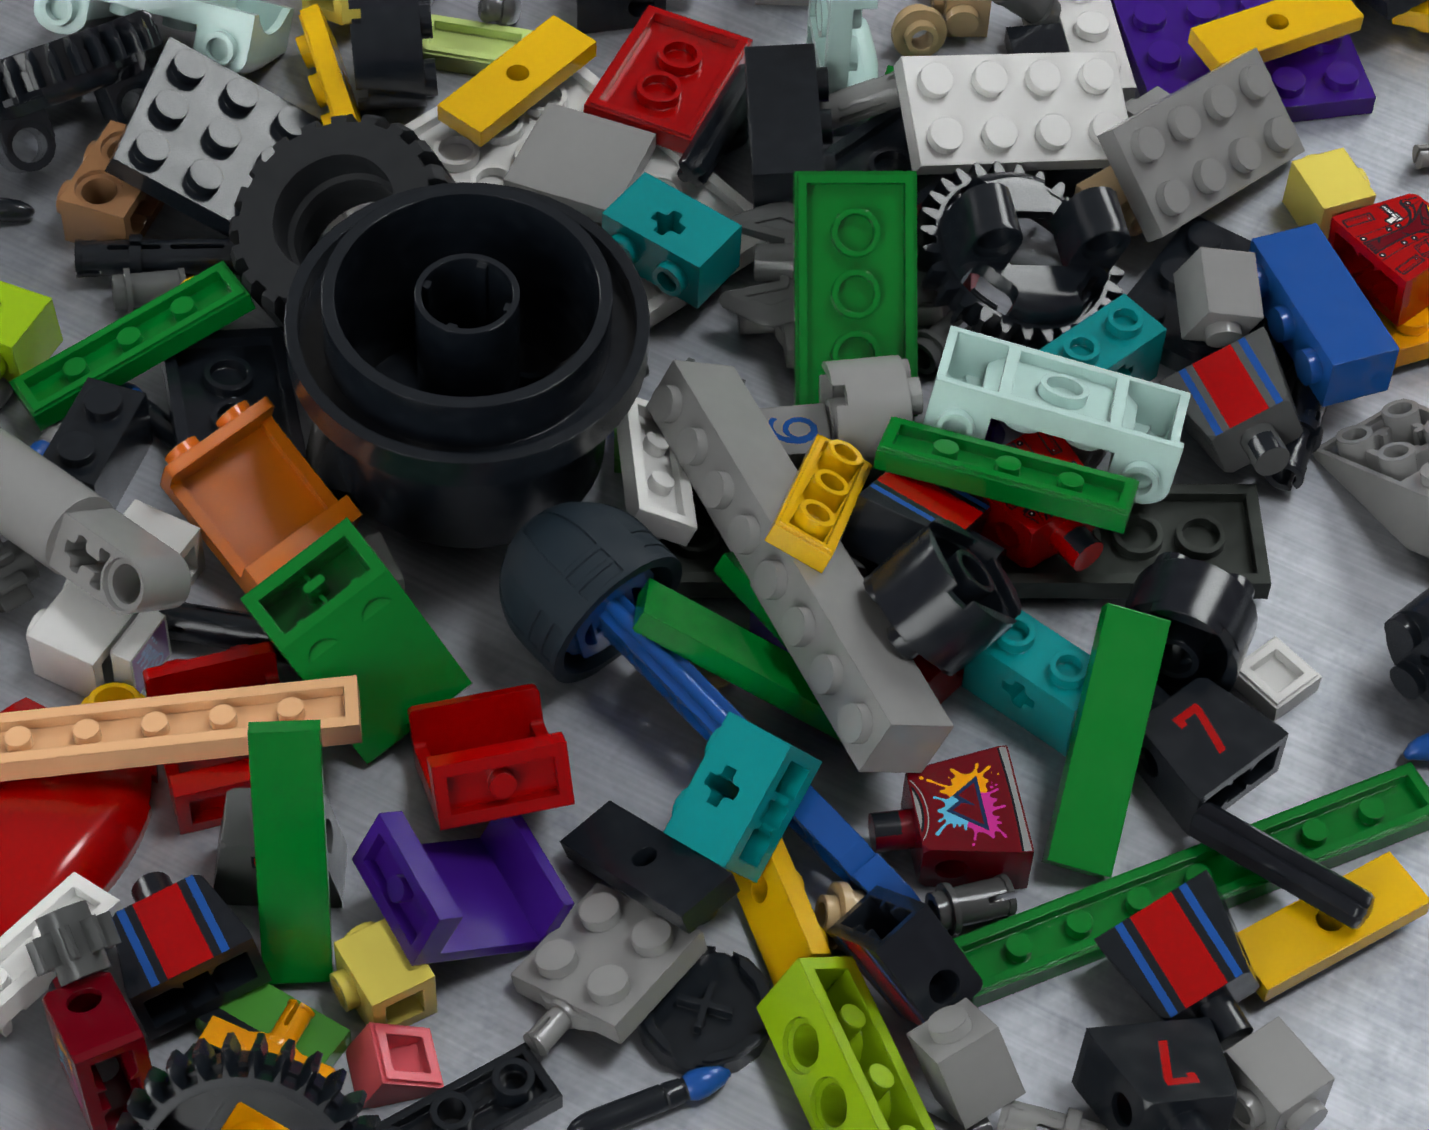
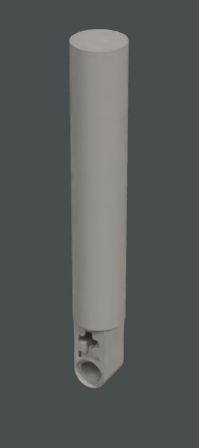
M0 427V534L54 573L69 579L117 614L127 615L173 609L181 606L186 601L191 589V574L187 562L177 551L115 510L108 500Z

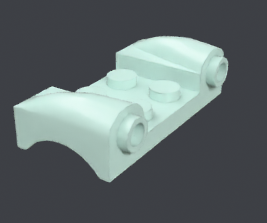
M262 0L34 1V15L38 22L47 30L57 34H74L83 31L94 19L117 15L126 16L141 10L163 16V26L182 31H196L193 49L239 75H246L256 71L286 53L294 8Z
M809 0L806 44L814 43L816 67H827L829 94L878 77V60L871 30L866 19L862 17V9H877L878 0ZM868 119L833 129V137L846 136L868 121Z
M951 325L923 424L985 440L992 418L1003 421L1008 427L1021 433L1032 434L1042 432L1063 438L1070 445L1081 450L1096 451L1102 449L1109 451L1111 456L1108 472L1140 481L1134 503L1152 504L1163 500L1170 491L1184 449V443L1180 442L1191 393Z

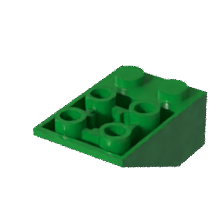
M347 517L240 598L248 613L302 681L357 675L360 692L362 743L352 744V746L367 765L410 733L407 715L409 707L455 698L472 685L471 680L394 576Z

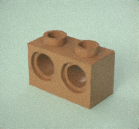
M110 120L98 140H93L88 144L82 164L73 178L66 180L61 185L57 195L56 209L61 214L66 241L75 243V239H129L130 234H142L144 237L165 203L105 172L126 124Z

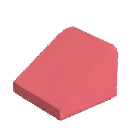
M369 1022L346 1050L354 1092L364 1090L367 1094L363 1108H376L423 1098L444 1087L430 1028Z

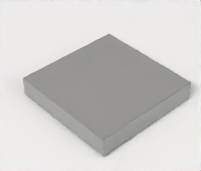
M548 102L503 179V185L529 190L553 198L574 208L591 220L602 223V212L641 176L656 148V133Z

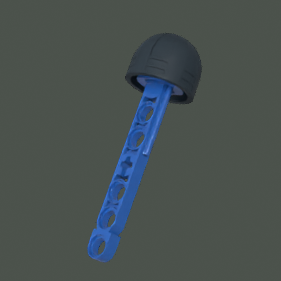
M566 502L545 509L521 527L509 544L499 575L500 602L507 623L515 636L556 680L561 683L581 681L596 674L623 655L707 742L712 733L721 727L729 711L745 719L687 659L634 632L632 629L638 594L648 579L652 578L666 587L677 591L683 571L681 562L644 524L628 512L608 504ZM810 785L788 826L842 881L849 883L852 889L863 890L868 894L878 885L921 901L904 879L878 853H875L850 824Z

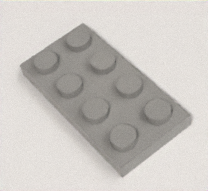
M1257 47L1238 55L1097 136L1147 242L1166 236L1305 151Z

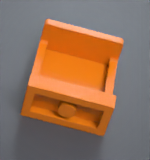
M267 396L252 406L246 400L237 403L217 420L218 430L202 441H199L196 436H191L173 448L165 457L168 465L164 468L160 482L161 488L187 521L201 528L202 540L245 594L346 517L357 528L363 515L348 495L339 501L275 422L272 417L275 406Z

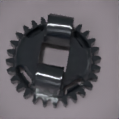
M141 10L0 59V164L4 168L15 173L38 171L49 165L55 155L56 142L55 133L45 108L94 92L102 116L107 124L110 120L127 124L128 119L122 112V99L129 91L135 92L140 96L152 70L145 51L164 44L151 13ZM120 60L122 67L117 68L115 62ZM12 98L14 105L5 108L2 101ZM20 130L30 132L37 140V155L29 163L20 160L13 151V138Z
M998 161L993 163L988 173L979 163H974L968 173L957 168L949 180L945 178L940 179L935 189L930 191L921 205L922 208L917 216V271L926 273L921 287L924 290H936L938 292L934 300V307L948 306L953 311L950 324L962 320L972 327L971 331L1039 350L1123 294V289L1118 286V283L1125 275L1124 270L1114 265L1130 244L1131 238L1116 191L1104 186L1091 187L1078 192L1069 199V197H1063L1065 191V184L1063 182H1059L1050 189L1045 186L1044 172L1039 171L1036 176L1025 174L1022 165L1019 164L1015 166L1012 172H1005V169ZM1018 218L1031 219L1053 235L1062 266L1010 264V260L1023 241ZM970 273L984 277L990 284L1010 298L1013 305L1006 315L997 312L998 305L988 300L975 288L969 291L963 285ZM1081 292H1082V299H1080V297H1079V295H1078V294L1081 293Z
M234 1032L227 1033L222 1048L209 1044L205 1038L198 1039L197 1043H193L185 1054L177 1049L172 1051L166 1063V1071L152 1066L144 1079V1089L136 1087L133 1089L126 1103L128 1105L126 1108L128 1112H122L116 1130H221L238 1102L246 1104L290 1130H378L381 1119L379 1115L357 1116L364 1107L367 1094L364 1090L351 1092L345 1096L340 1092L347 1075V1071L344 1068L329 1074L326 1078L318 1073L323 1053L316 1051L306 1059L304 1064L294 1060L295 1040L292 1039L286 1041L279 1054L268 1052L265 1033L257 1034L250 1051L241 1050L240 1042Z

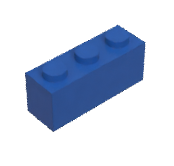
M1313 223L1253 238L1249 252L1255 253L1263 314L1268 321L1270 333L1276 342L1283 344L1294 362L1299 380L1305 386L1309 385L1321 406L1325 407L1388 390L1400 348L1318 224Z

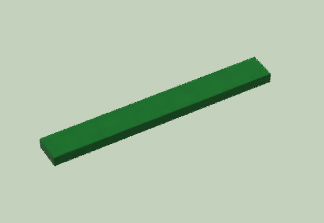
M1412 762L1250 825L1321 865L1332 869L1428 831L1429 787ZM1200 843L953 938V940L983 980L981 991L970 1000L978 1008L1105 958L1106 956L1096 944L1095 938L1206 869L1222 893L1229 909L1281 888Z

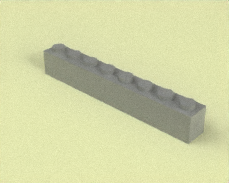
M673 360L658 387L654 390L646 407L730 552H734L750 579L751 588L859 772L922 773L953 729L954 725L914 660L905 658L891 644L886 631L892 624L885 616L881 607L865 590L864 578L840 540L832 558L822 573L764 541L798 470L735 367Z

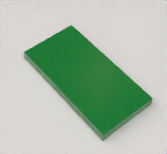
M794 171V405L819 403V376L826 374L821 366L823 361L899 355L901 359H908L911 377H918L917 171Z

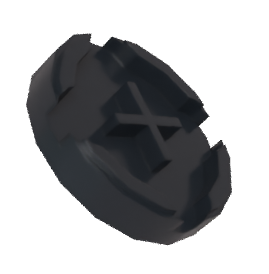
M707 946L706 952L638 1025L637 1029L643 1046L661 1065L682 1075L694 1068L705 1066H721L728 1068L731 1073L740 1071L760 1056L770 1039L756 1008L771 990L767 977L749 958L734 951L733 956H730L726 953L716 952V946Z

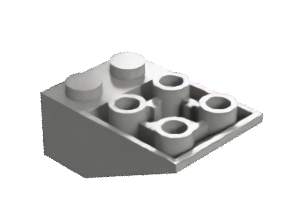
M1403 398L1386 404L1382 411L1357 425L1341 429L1335 437L1321 444L1313 455L1404 547L1429 558V408L1413 400Z

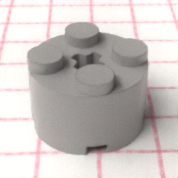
M899 355L823 361L821 366L826 374L819 376V403L825 404L831 439L850 443L861 453L863 459L874 466L877 447L891 417L913 421V415L922 414L923 393L920 378L911 377L908 359H901ZM872 466L865 483L874 482L886 471L875 469Z

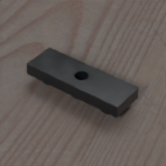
M610 800L560 841L568 859L688 934L698 926L712 920L719 908L740 891L733 873Z
M525 1042L382 1120L378 1130H523L562 1108L563 1095ZM452 1118L460 1120L456 1123L444 1122L445 1120Z

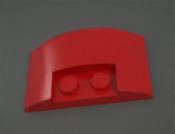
M25 697L0 713L47 707ZM158 765L0 782V936L73 872H76L104 891H110L128 867L148 828L152 816V809L149 805L151 782L158 783Z

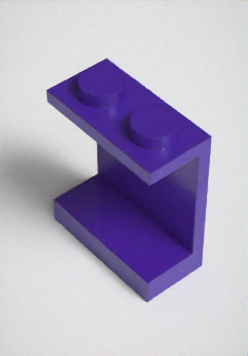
M402 811L379 813L352 858L353 863L411 966L534 950L549 933L561 926L575 904L522 815L490 821L480 838L421 844Z

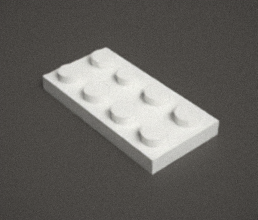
M1115 51L901 56L893 66L912 171H917V175L953 174L957 168L968 173L974 163H979L988 172L995 161L1001 163L1005 172L1013 171L1017 164L1022 165L1024 171L1107 168L1110 166V163L1097 136L1128 119Z

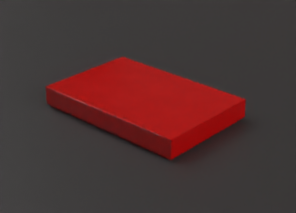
M648 5L584 104L583 112L656 133V145L683 154L735 68L745 64L744 47L752 46L753 40Z

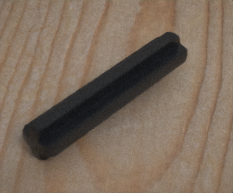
M745 64L735 68L678 161L680 168L677 175L682 182L690 181L695 187L704 185L747 115Z
M1211 802L1203 803L1198 811L1194 813L1190 821L1189 834L1197 841L1352 929L1360 928L1370 916L1375 897L1368 890Z

